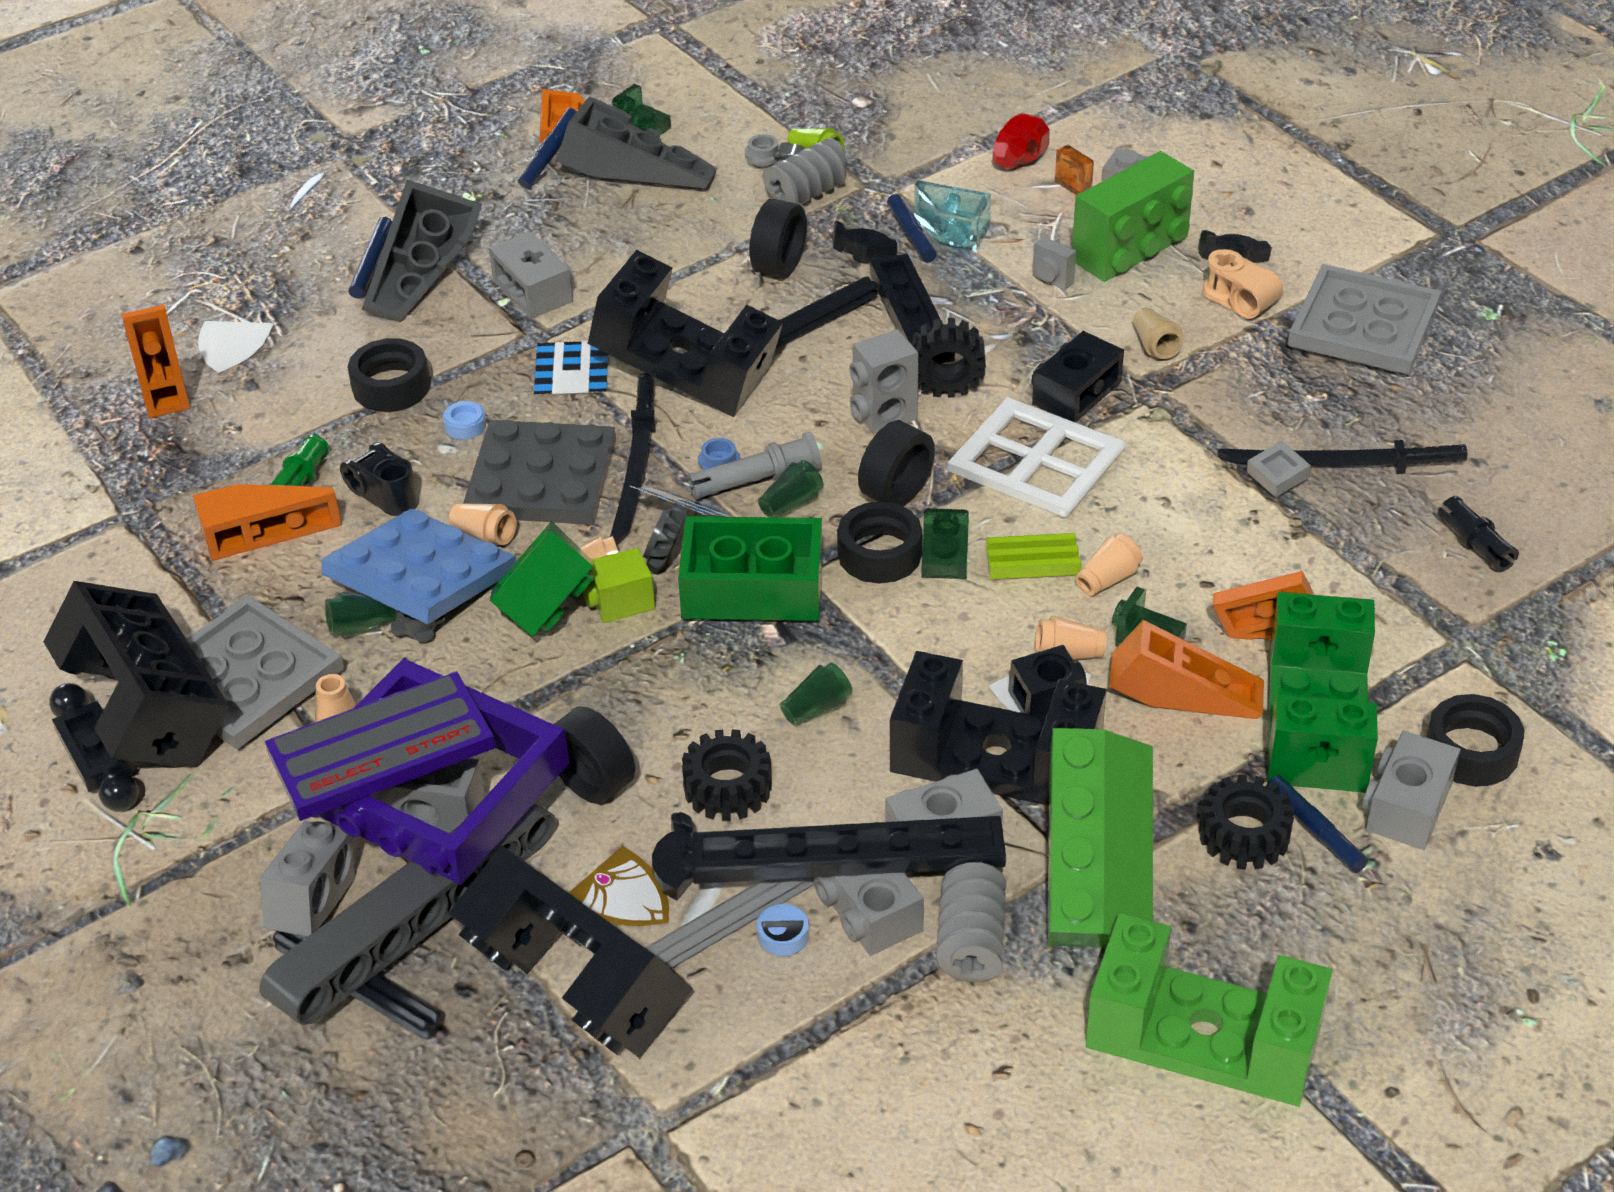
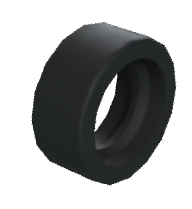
M768 199L761 206L752 227L749 243L750 262L756 272L784 278L789 277L797 267L804 249L807 233L806 213L801 204L779 199Z
M385 338L372 341L358 348L349 359L347 368L351 389L355 400L365 408L376 411H396L408 408L419 402L429 390L430 376L427 358L423 349L414 342L401 338ZM387 370L408 371L400 377L388 380L370 378L379 372Z
M901 420L889 422L882 427L868 444L861 459L858 470V485L862 493L878 502L896 503L901 506L909 503L925 484L935 457V444L931 435Z
M871 502L850 509L841 518L837 529V553L840 565L849 575L864 582L878 584L896 582L909 576L920 564L923 530L919 518L910 509L896 503ZM883 534L894 536L904 543L892 549L873 550L860 546L856 542L870 535Z
M1465 694L1455 695L1439 703L1431 713L1426 738L1460 748L1461 751L1454 782L1478 787L1495 785L1509 778L1517 768L1525 730L1519 716L1506 704L1492 697ZM1465 728L1480 730L1493 736L1502 747L1494 751L1485 752L1469 750L1454 743L1446 733L1455 729Z
M577 706L554 724L565 729L569 764L558 776L579 797L590 803L602 804L634 779L636 767L633 754L617 728L601 713L589 707Z

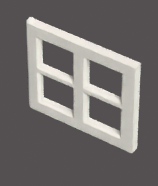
M1007 397L947 462V471L1061 517H1067L1125 449L1126 444L1123 440ZM1013 418L1047 430L1033 448L999 436L1000 432ZM1065 437L1100 450L1085 469L1053 457L1050 454ZM989 445L1024 457L1008 476L974 463ZM1041 465L1076 478L1061 497L1026 482Z

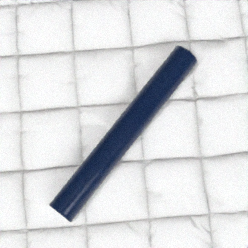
M380 217L348 290L353 298L359 299L364 296L392 224V220L388 217Z

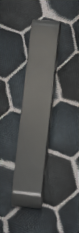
M534 802L462 885L437 873L431 875L422 866L410 861L274 961L261 979L259 987L261 996L301 1025H309L315 1022L450 919L452 916L448 913L501 845L523 861L540 850L552 836L556 823L555 815ZM458 827L452 830L449 834H452Z

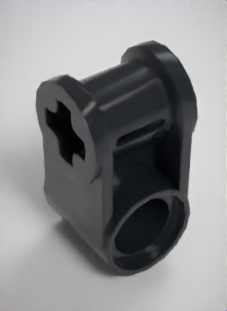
M375 442L369 446V451L354 461L349 459L340 464V473L348 488L355 495L362 496L380 508L384 513L391 516H399L405 511L417 508L419 497L412 464L390 451L383 443Z

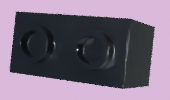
M1085 331L1080 332L1070 342L1064 343L1057 353L1045 363L1039 364L1034 370L1031 378V384L1033 385L1032 405L1076 423L1122 382L1124 349Z

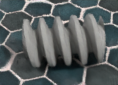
M826 138L820 143L812 145L809 149H803L797 154L777 162L774 166L764 169L762 175L764 184L768 192L775 199L804 204L809 201L810 197L816 198L821 195L822 191L827 192L831 190L833 185L839 186L844 183L846 178L844 169L846 157L839 142L833 138Z
M968 862L949 870L941 881L936 960L944 972L961 981L973 983L987 982L997 978L1002 972L1003 960L1001 956L1003 955L1002 939L1004 938V925L1002 923L1005 920V909L1003 907L1006 900V893L1004 892L1006 889V879L1002 872L994 866L982 862Z

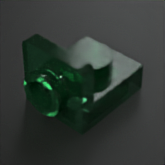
M633 84L613 97L612 106L633 116L631 123L641 130L646 131L652 128L662 135L671 129L670 115L643 104L641 86Z
M926 508L924 510L921 578L967 579L968 510Z
M1137 586L1127 600L1121 599L1117 604L1112 617V625L1117 627L1116 647L1127 638L1142 620L1183 640L1186 637L1187 623L1144 608L1146 589Z

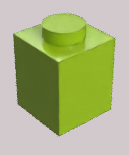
M638 547L592 559L594 566L589 572L594 578L583 591V595L589 608L596 607L603 623L655 609L652 575Z

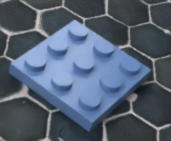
M410 509L322 558V575L428 625L498 582L515 563L516 556L498 548L493 543L482 541L464 533L458 527L449 526L431 518L422 511Z

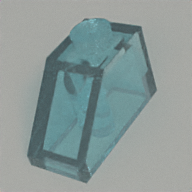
M917 180L915 183V217L939 245L977 252L990 227L991 194Z

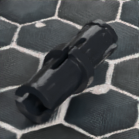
M1452 496L1443 502L1452 512L1448 513L1444 508L1440 507L1438 517L1461 536V543L1467 549H1475L1498 572H1503L1514 564L1505 556L1508 554L1513 560H1517L1519 556L1518 549L1510 545L1495 531V524L1489 518L1477 515L1459 496Z

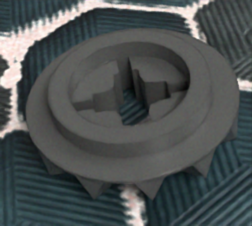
M674 503L671 510L667 508L663 510L643 554V557L648 559L646 564L649 570L656 573L663 569L685 522V517L687 516L686 507Z

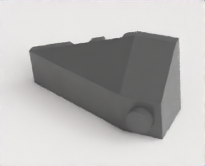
M590 96L568 122L556 162L565 165L569 171L576 174L707 188L717 170L716 167L682 146L674 145L669 147L662 143L660 139L661 133L649 128L643 131L631 123L633 116L625 111Z
M407 179L362 310L401 322L471 240L482 204Z

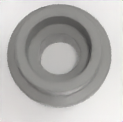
M767 134L753 136L749 139L748 145L745 148L746 160L759 168H767L777 163L779 160L774 158V153L779 152L780 145L778 140Z

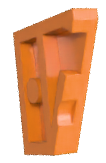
M1299 571L1213 593L1212 606L1229 638L1247 640L1263 638L1270 641L1277 593L1315 594L1304 572Z

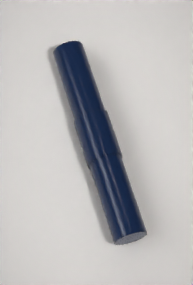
M567 108L556 126L537 150L536 155L518 179V183L523 188L531 189L546 165L560 148L568 122L577 112L575 109Z
M899 194L891 195L887 200V204L900 223L904 233L924 262L933 261L937 256V252L926 237L917 219L912 215Z
M1276 775L1269 780L1266 787L1271 782H1274L1279 786L1278 795L1286 792L1290 797L1289 805L1293 804L1294 816L1353 873L1360 872L1367 865L1368 858L1281 775Z

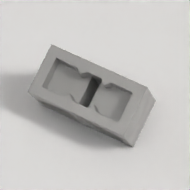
M897 329L852 344L853 363L849 365V372L853 381V396L850 397V408L854 417L858 421L862 420L872 434L877 433L887 423L895 420L907 423L918 419V352Z
M304 820L260 876L264 928L305 937L310 936L319 929L355 879L353 841L351 836L343 832L340 827L332 826L326 822Z
M905 873L814 878V886L820 900L824 905H832L840 915V921L847 936L852 941L858 939L870 956L924 931V897Z

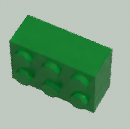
M686 516L678 575L681 619L819 621L823 564L822 518Z

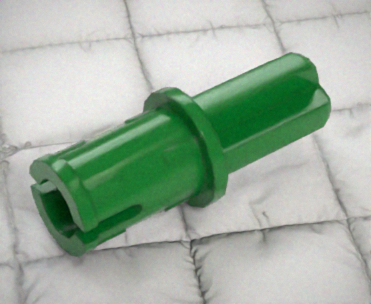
M308 435L294 454H289L283 460V469L270 485L303 486V484L310 483L315 477V469L329 454L328 443L318 435Z

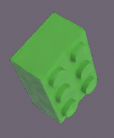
M1159 151L1076 195L1072 249L1076 250L1075 264L1103 282H1106L1187 237L1190 228L1189 222L1195 171L1164 152Z

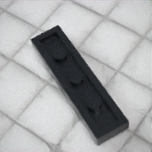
M908 253L870 260L871 277L877 284V289L896 329L909 342L913 343L912 337L915 332L921 334V326L927 323L930 328H933V320L940 319ZM940 353L934 356L932 360L938 363L955 361V353Z

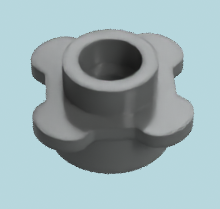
M397 611L399 620L392 622L391 631L396 636L407 635L409 638L419 642H426L433 638V630L437 624L444 622L445 614L427 625Z

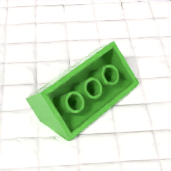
M1053 728L1050 744L1047 946L1107 948L1119 913L1153 921V746L1103 729Z

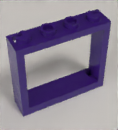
M403 658L354 708L442 677L443 675ZM466 686L494 735L496 749L519 760L452 834L370 796L313 816V818L320 817L339 826L343 832L351 837L360 836L380 846L387 854L393 857L401 856L422 866L431 875L437 873L462 885L569 764L565 729Z

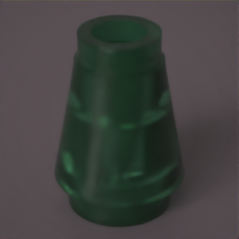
M808 461L791 462L764 494L758 498V505L767 517H778L816 499L819 495L818 491L824 487V483L819 472Z
M336 593L335 598L325 600V617L330 635L341 634L342 638H346L393 622L396 619L394 608L364 594Z
M830 662L825 667L818 665L779 705L786 719L796 727L802 722L845 705L846 698L853 693V689L844 672L835 663Z

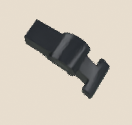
M840 221L834 222L833 248L842 252L844 247L853 252L852 257L857 262L870 263V260L897 255L898 246L896 239H890L884 233L873 229L855 228L848 230Z
M1208 230L1201 231L1198 245L1199 254L1207 260L1213 251L1227 249L1239 253L1243 258L1253 263L1269 261L1272 250L1267 241H1258L1240 234L1217 236L1214 232Z
M683 812L672 813L671 832L657 842L652 853V873L658 884L662 886V893L678 901L688 886L694 882L692 861V832H694L692 818Z

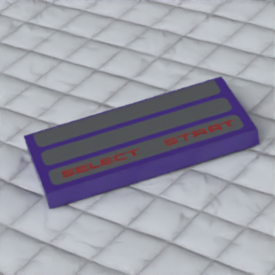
M457 671L265 740L268 755L300 821L496 748L494 735Z

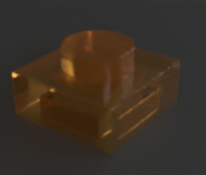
M1068 144L1057 149L1055 182L1075 195L1091 188L1094 160Z

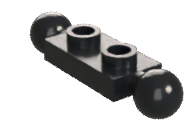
M64 683L57 686L49 698L50 709L56 716V718L52 719V722L88 792L98 789L101 803L109 810L124 811L134 805L139 795L137 782L130 776L135 771L132 762H122L111 758L94 729L103 712L98 700L88 704L87 693L77 684Z

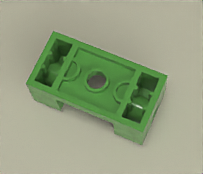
M1119 913L1090 994L1086 1048L1300 1107L1323 1022L1333 969L1278 955L1268 993L1167 967L1172 926ZM1202 1021L1209 1022L1215 1025L1219 1031L1212 1035H1203L1196 1032L1192 1025Z

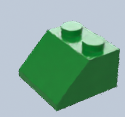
M550 521L492 588L490 601L532 637L540 628L548 632L564 613L559 607L560 604L570 593L577 598L593 580L594 576L589 572L594 566L593 560L555 523Z

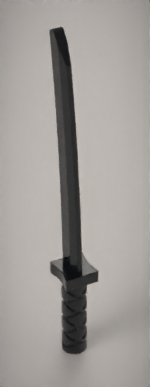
M642 373L638 376L636 410H631L633 436L630 456L617 513L610 536L614 538L616 546L630 533L641 491L631 486L642 487L651 432L656 433L655 410H653L654 377L647 373Z
M1394 440L1393 449L1293 450L1311 466L1394 464L1396 474H1405L1406 465L1431 464L1432 462L1467 461L1468 456L1466 444L1442 445L1438 447L1427 446L1425 448L1413 447L1411 449L1405 448L1403 440ZM1221 448L1218 450V457L1236 464H1248L1249 459L1265 450Z

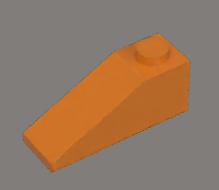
M164 304L121 314L148 417L153 418L190 409Z
M233 484L192 495L200 527L212 561L342 526L333 487Z
M1142 620L1112 653L1109 687L1150 707L1258 719L1263 714V679L1145 620Z

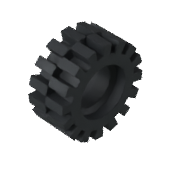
M948 318V324L942 325L941 319L933 320V328H930L926 323L921 326V334L915 332L913 335V343L910 342V344L918 352V384L921 383V390L925 393H928L933 388V396L941 397L942 391H947L948 398H954L956 390H959L961 395L969 393L968 385L975 389L979 385V378H984L986 368L984 339L982 336L979 337V330L975 326L969 330V322L962 320L960 325L957 326L955 325V318ZM944 352H954L963 356L961 360L952 364H941L932 360L934 356Z
M723 729L715 730V738L713 739L705 733L699 736L700 745L692 741L688 746V753L684 752L682 757V775L685 798L688 804L692 802L694 811L699 814L705 809L706 818L714 820L716 813H721L722 821H731V813H737L740 820L748 817L747 808L756 813L761 809V801L767 803L770 798L769 791H772L771 758L769 752H766V745L762 741L756 743L755 736L747 733L744 739H742L740 730L732 729L731 736H724ZM722 770H736L744 773L740 777L730 780H719L711 777L712 774Z
M1238 775L1237 783H1233L1230 776L1221 780V787L1216 783L1209 787V794L1205 793L1202 802L1199 833H1201L1200 841L1202 846L1208 845L1207 853L1211 857L1221 853L1220 863L1228 866L1231 859L1238 861L1237 869L1246 870L1247 862H1253L1254 869L1256 870L1264 867L1265 859L1270 865L1278 862L1279 854L1285 855L1288 844H1290L1294 806L1293 804L1289 805L1290 797L1286 792L1278 795L1279 786L1271 782L1268 787L1263 786L1264 778L1255 776L1254 783L1247 782V775ZM1236 816H1247L1260 821L1264 825L1247 828L1236 825L1229 819Z

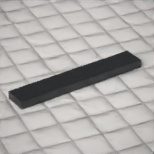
M1001 816L692 832L694 884L951 870L955 866L968 862H982L994 867H1006V851Z

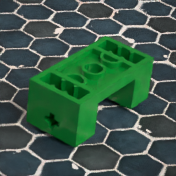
M1277 593L1269 654L1267 783L1274 776L1281 775L1291 786L1366 793L1378 741L1377 703L1368 702V669L1375 637L1374 600L1304 593Z

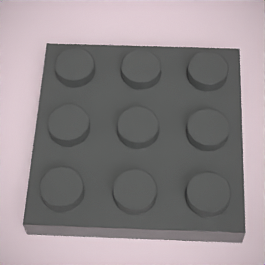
M489 420L463 504H503L509 511L515 514L516 520L552 521L554 523L594 525L616 442L615 427Z

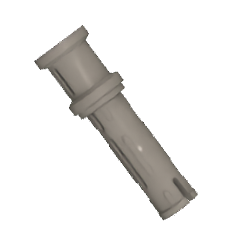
M809 431L803 433L802 438L781 445H778L776 442L769 443L762 453L699 472L688 473L690 489L694 488L695 490L692 491L694 499L699 500L702 497L771 476L774 480L778 479L780 481L786 479L787 474L808 467H811L813 470L820 469L822 466L821 456L816 440Z

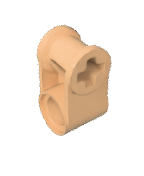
M1216 250L1209 255L1208 266L1210 274L1209 279L1203 285V294L1209 300L1229 308L1243 318L1253 319L1281 298L1283 294L1281 280L1271 270L1262 268L1232 250Z

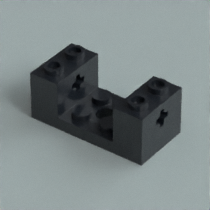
M636 250L598 295L587 344L735 417L770 369L783 322L746 304L726 332L723 333L665 304L673 267ZM672 348H683L687 350V352L681 354L674 351Z
M73 581L43 642L59 670L74 675L88 673L118 680L94 728L111 758L122 762L141 761L159 763L167 767L175 765L198 767L230 705L159 596L155 593Z
M916 651L890 716V772L937 782L951 775H958L978 769L993 794L1049 806L1053 728L1103 729L1107 689L1058 679L1046 717L963 701V660ZM997 746L1007 751L1001 755H994L985 750Z
M502 845L448 913L465 926L458 935L504 971L513 963L528 974L559 932L578 946H583L590 951L593 957L563 995L562 999L577 1010V1013L571 1020L616 1055L625 1047L640 1059L692 990L653 953Z

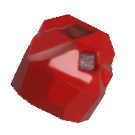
M1024 113L1011 117L1000 130L995 140L992 161L1008 170L1021 167L1024 163L1036 160L1049 145L1050 129L1044 120L1039 117Z

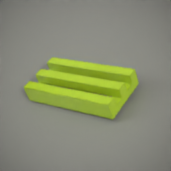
M1076 533L986 537V555L990 580L1076 575L1081 571V560L1078 557L1079 549L1078 545H1076Z

